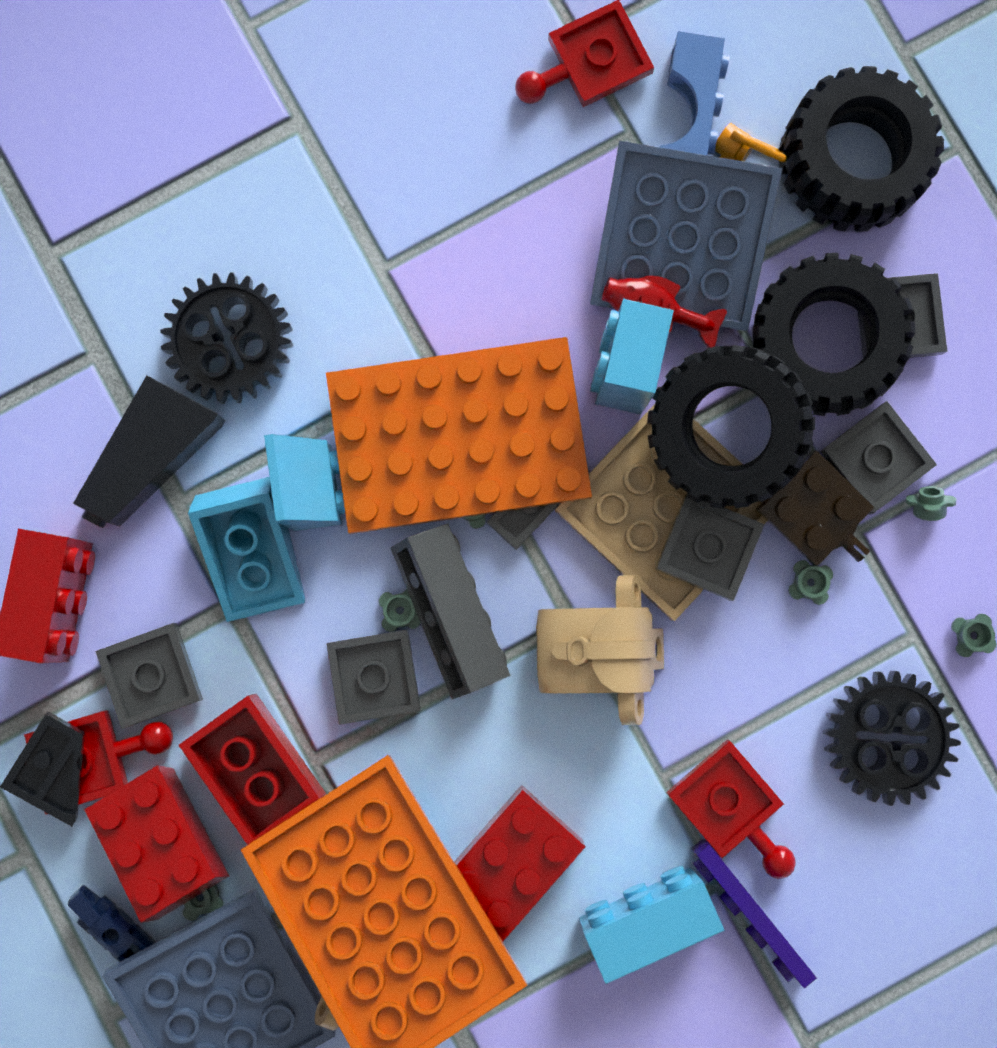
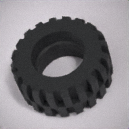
M863 66L859 73H855V69L849 67L839 70L835 78L832 75L824 77L818 81L814 89H809L802 98L781 138L779 150L784 151L783 154L786 155L787 159L785 162L779 161V168H782V174H788L787 179L783 183L788 194L794 192L799 198L795 204L802 212L809 208L815 213L812 220L821 225L826 220L834 222L833 229L844 232L850 225H854L856 232L869 231L874 224L881 228L890 224L896 217H901L932 184L931 180L937 175L942 163L938 157L944 151V138L937 136V133L942 128V123L939 115L932 116L930 112L934 105L927 95L921 98L916 92L919 86L910 79L907 83H904L897 79L899 73L889 69L884 74L877 73V67ZM852 122L866 125L875 130L889 147L892 159L890 174L884 178L867 180L854 177L843 171L829 153L826 140L828 129L840 123Z
M826 253L822 260L816 261L814 256L802 259L799 267L794 269L789 266L780 273L779 280L769 285L764 292L761 304H758L752 335L753 348L764 350V352L772 356H777L785 362L787 367L797 373L803 381L801 383L805 391L809 392L811 397L813 415L825 416L826 413H836L839 416L849 414L851 410L863 409L871 405L874 400L880 396L882 397L903 372V368L912 353L913 346L911 341L915 335V321L910 320L909 314L913 309L909 298H902L899 293L902 286L895 277L889 281L883 276L885 268L875 262L872 267L866 266L861 263L863 259L861 256L851 254L849 260L839 259L838 253ZM821 301H838L852 306L863 314L869 324L871 333L870 346L865 357L849 370L838 373L819 371L803 362L795 351L792 341V330L797 317L806 307Z
M737 345L707 348L703 352L694 353L686 357L680 366L673 367L665 376L667 380L664 385L657 387L652 398L656 401L654 409L648 412L647 423L652 424V435L647 436L649 448L655 447L658 458L654 462L659 471L665 470L670 476L667 482L676 490L682 488L688 493L687 498L697 503L705 501L710 503V507L723 509L726 506L742 508L759 501L763 502L783 489L798 474L807 456L810 454L813 444V430H815V417L812 414L811 405L813 403L809 392L805 391L801 383L803 381L795 371L793 372L780 358L764 352V350ZM726 386L745 388L756 394L766 405L771 418V434L765 449L754 460L737 466L722 465L709 459L699 448L693 433V417L699 403L712 391Z

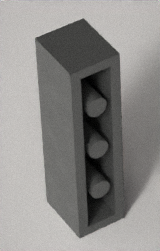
M447 523L407 537L392 546L390 549L451 699L470 694L511 676L507 668L505 653L498 646L491 629V619L481 605L476 592L475 580L467 571L460 554L459 541L452 534L449 524Z

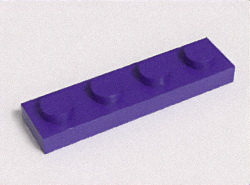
M702 839L694 845L691 850L698 859L692 864L708 884L713 879L719 883L724 890L719 895V898L734 916L742 912L751 924L745 930L761 950L767 945L777 956L772 963L785 980L789 983L795 978L804 989L815 981L817 977L710 844Z

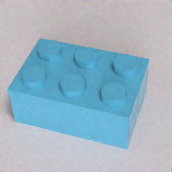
M627 299L622 300L619 311L611 310L603 331L599 348L601 355L595 368L590 392L597 393L596 405L640 415L643 413L656 392L674 310Z
M678 866L667 870L660 875L661 881L646 887L645 883L636 884L623 891V898L610 904L607 900L598 901L585 909L586 914L579 917L585 938L605 984L725 931L704 882L691 867L684 870L683 866Z

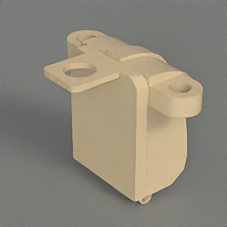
M620 575L617 577L615 587L616 608L538 610L536 625L537 678L540 693H618V712L621 724L641 725L644 717V692L651 691L654 684V670L664 669V635L662 628H653L652 614L649 608L641 607V585L638 576ZM655 644H657V656L655 652Z

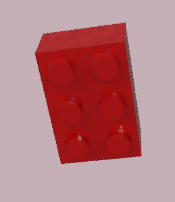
M18 528L0 612V656L42 664L69 662L70 655L73 656L79 643V633L75 631L78 615L83 614L87 604V592L83 590L86 575L92 573L95 564V552L92 551L93 543Z
M257 693L246 696L179 744L187 759L247 845L326 795L322 786Z
M157 765L84 809L140 923L159 920L229 877L223 862L173 768Z
M521 785L454 862L503 942L586 846L582 838Z

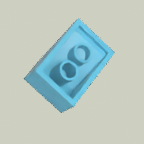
M277 434L264 435L276 522L293 531L342 525L341 514H345L342 490H337L336 475L340 474L337 450L332 451V447L327 440Z
M270 477L195 495L188 515L227 622L305 603V595L289 528L275 520Z

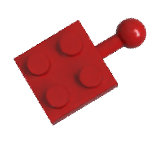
M616 0L548 34V41L560 64L541 74L535 71L522 73L516 80L515 91L521 101L533 104L539 102L544 97L547 88L568 79L582 107H585L653 74L654 65L620 0Z
M108 710L67 721L85 732L79 804L103 798L128 783L121 757L143 750L153 755L166 752L173 742V733L170 727L163 722H151L142 729L140 735L117 741ZM34 732L24 734L26 744Z
M727 739L666 792L721 858L725 857L747 837L763 855V868L769 876L776 879H784L793 873L796 860L792 851L785 846L775 845L760 828V825L781 808L784 803L730 740Z

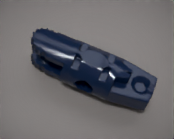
M82 885L70 897L68 906L79 917L77 923L84 931L91 934L93 939L105 950H108L118 962L135 954L129 948L132 944L143 950L156 943L138 924H135L133 919L122 909H119L106 895L100 898L88 887Z

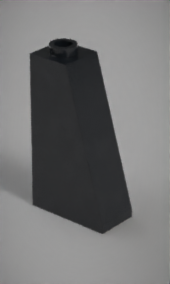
M146 375L73 504L85 510L81 517L101 528H104L106 523L121 526L222 428L226 420L212 410Z

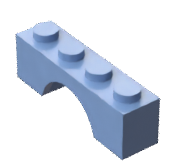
M677 32L672 49L667 86L677 91L687 102L692 115V128L679 140L661 145L660 148L702 155L714 154L718 130L711 129L713 116L719 117L724 96L723 92H717L719 79H725L729 64V55L723 54L725 38Z

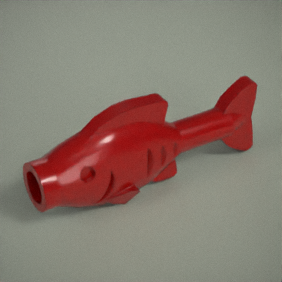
M644 276L641 278L618 280L609 277L601 297L602 301L610 303L616 311H619L623 299L674 310L669 332H672L673 322L698 330L699 337L708 348L715 347L719 328L727 314L726 309H718L702 315L680 307L674 299L680 290V285L660 276Z

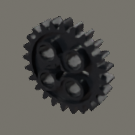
M230 272L226 283H223L218 274L213 273L212 285L209 286L201 278H198L197 285L199 290L194 293L185 286L183 291L187 299L184 302L172 299V303L178 309L177 313L164 314V317L172 323V327L160 329V333L164 337L171 339V342L163 344L161 350L166 354H174L165 363L170 369L180 368L174 375V378L180 383L189 379L186 389L192 394L202 386L201 397L204 400L208 401L213 393L216 392L217 401L225 404L229 393L237 403H241L243 391H247L255 399L257 398L255 386L261 384L264 388L270 390L271 385L267 377L271 374L281 378L282 374L276 367L277 363L290 362V359L282 353V349L292 348L293 343L290 339L283 337V335L293 331L290 323L280 322L288 316V313L284 307L274 309L280 301L276 294L265 298L268 290L265 284L261 283L253 290V280L250 276H246L241 284H238L237 277L233 272ZM238 304L246 306V312L243 317L238 320H230L228 318L229 311L233 306ZM217 307L224 326L232 334L230 336L231 342L244 364L242 370L237 369L231 351L223 343L224 336L211 313V308ZM201 321H208L209 330L201 337H193L192 331L195 324ZM251 340L263 341V348L260 353L255 356L245 355V347ZM218 356L226 358V365L222 371L209 373V363L212 359Z
M890 670L886 681L882 672L875 671L872 676V684L866 677H858L859 690L852 686H844L843 688L848 699L846 701L837 698L833 699L834 704L840 709L839 713H826V717L833 721L835 725L834 728L823 730V734L834 737V743L824 747V751L837 753L838 756L829 764L830 767L834 769L844 768L845 770L840 775L839 780L845 784L855 780L851 791L860 795L867 789V800L876 803L881 793L883 803L889 806H893L896 795L901 803L909 805L911 802V792L917 798L926 799L924 786L927 785L932 789L939 790L940 786L935 777L938 774L945 777L951 776V773L944 767L945 762H958V758L949 753V747L961 745V741L950 738L949 733L958 729L960 725L947 722L946 717L954 711L953 707H939L945 695L940 692L928 695L932 683L922 681L916 686V675L906 674L901 682L900 672ZM874 704L877 706L880 716L876 724L869 726L865 721L864 714L865 710ZM915 707L920 714V721L915 728L910 729L906 724L905 718L907 712ZM858 731L882 734L894 732L909 736H926L927 742L921 744L890 741L889 743L878 739H857L856 733ZM869 746H874L877 750V761L874 765L866 767L862 761L863 752ZM914 749L918 755V762L914 768L907 770L904 766V756L907 751Z

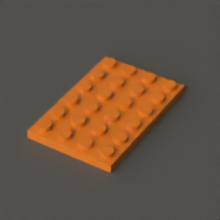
M567 337L326 373L349 534L592 498Z
M389 755L241 849L242 854L351 1048H434L528 986L507 948Z

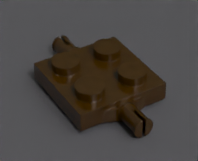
M817 450L810 452L801 470L783 489L764 500L756 508L770 524L815 566H818L833 550L841 546L857 562L865 558L863 555H868L870 549L864 546L853 534L858 524L875 507Z

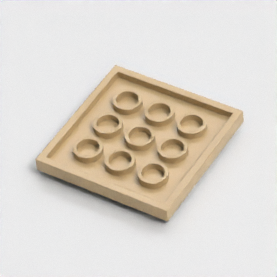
M655 404L649 409V411L654 409ZM647 412L589 473L592 498L561 503L555 509V512L622 575H637L640 580L641 592L671 621H675L698 597L703 589L655 570L687 492L682 488L676 490L667 482L670 476L665 470L659 471L654 462L658 456L655 447L649 448L647 436L652 435V424L647 423ZM693 419L695 440L701 451L709 459L727 466L742 465L737 458ZM760 501L748 507H724L765 524L767 522L756 510L762 503Z

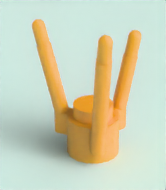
M732 123L725 127L716 142L715 151L721 155L720 158L745 161L754 149L780 162H785L787 159L786 155L783 154L784 151H780L752 137Z

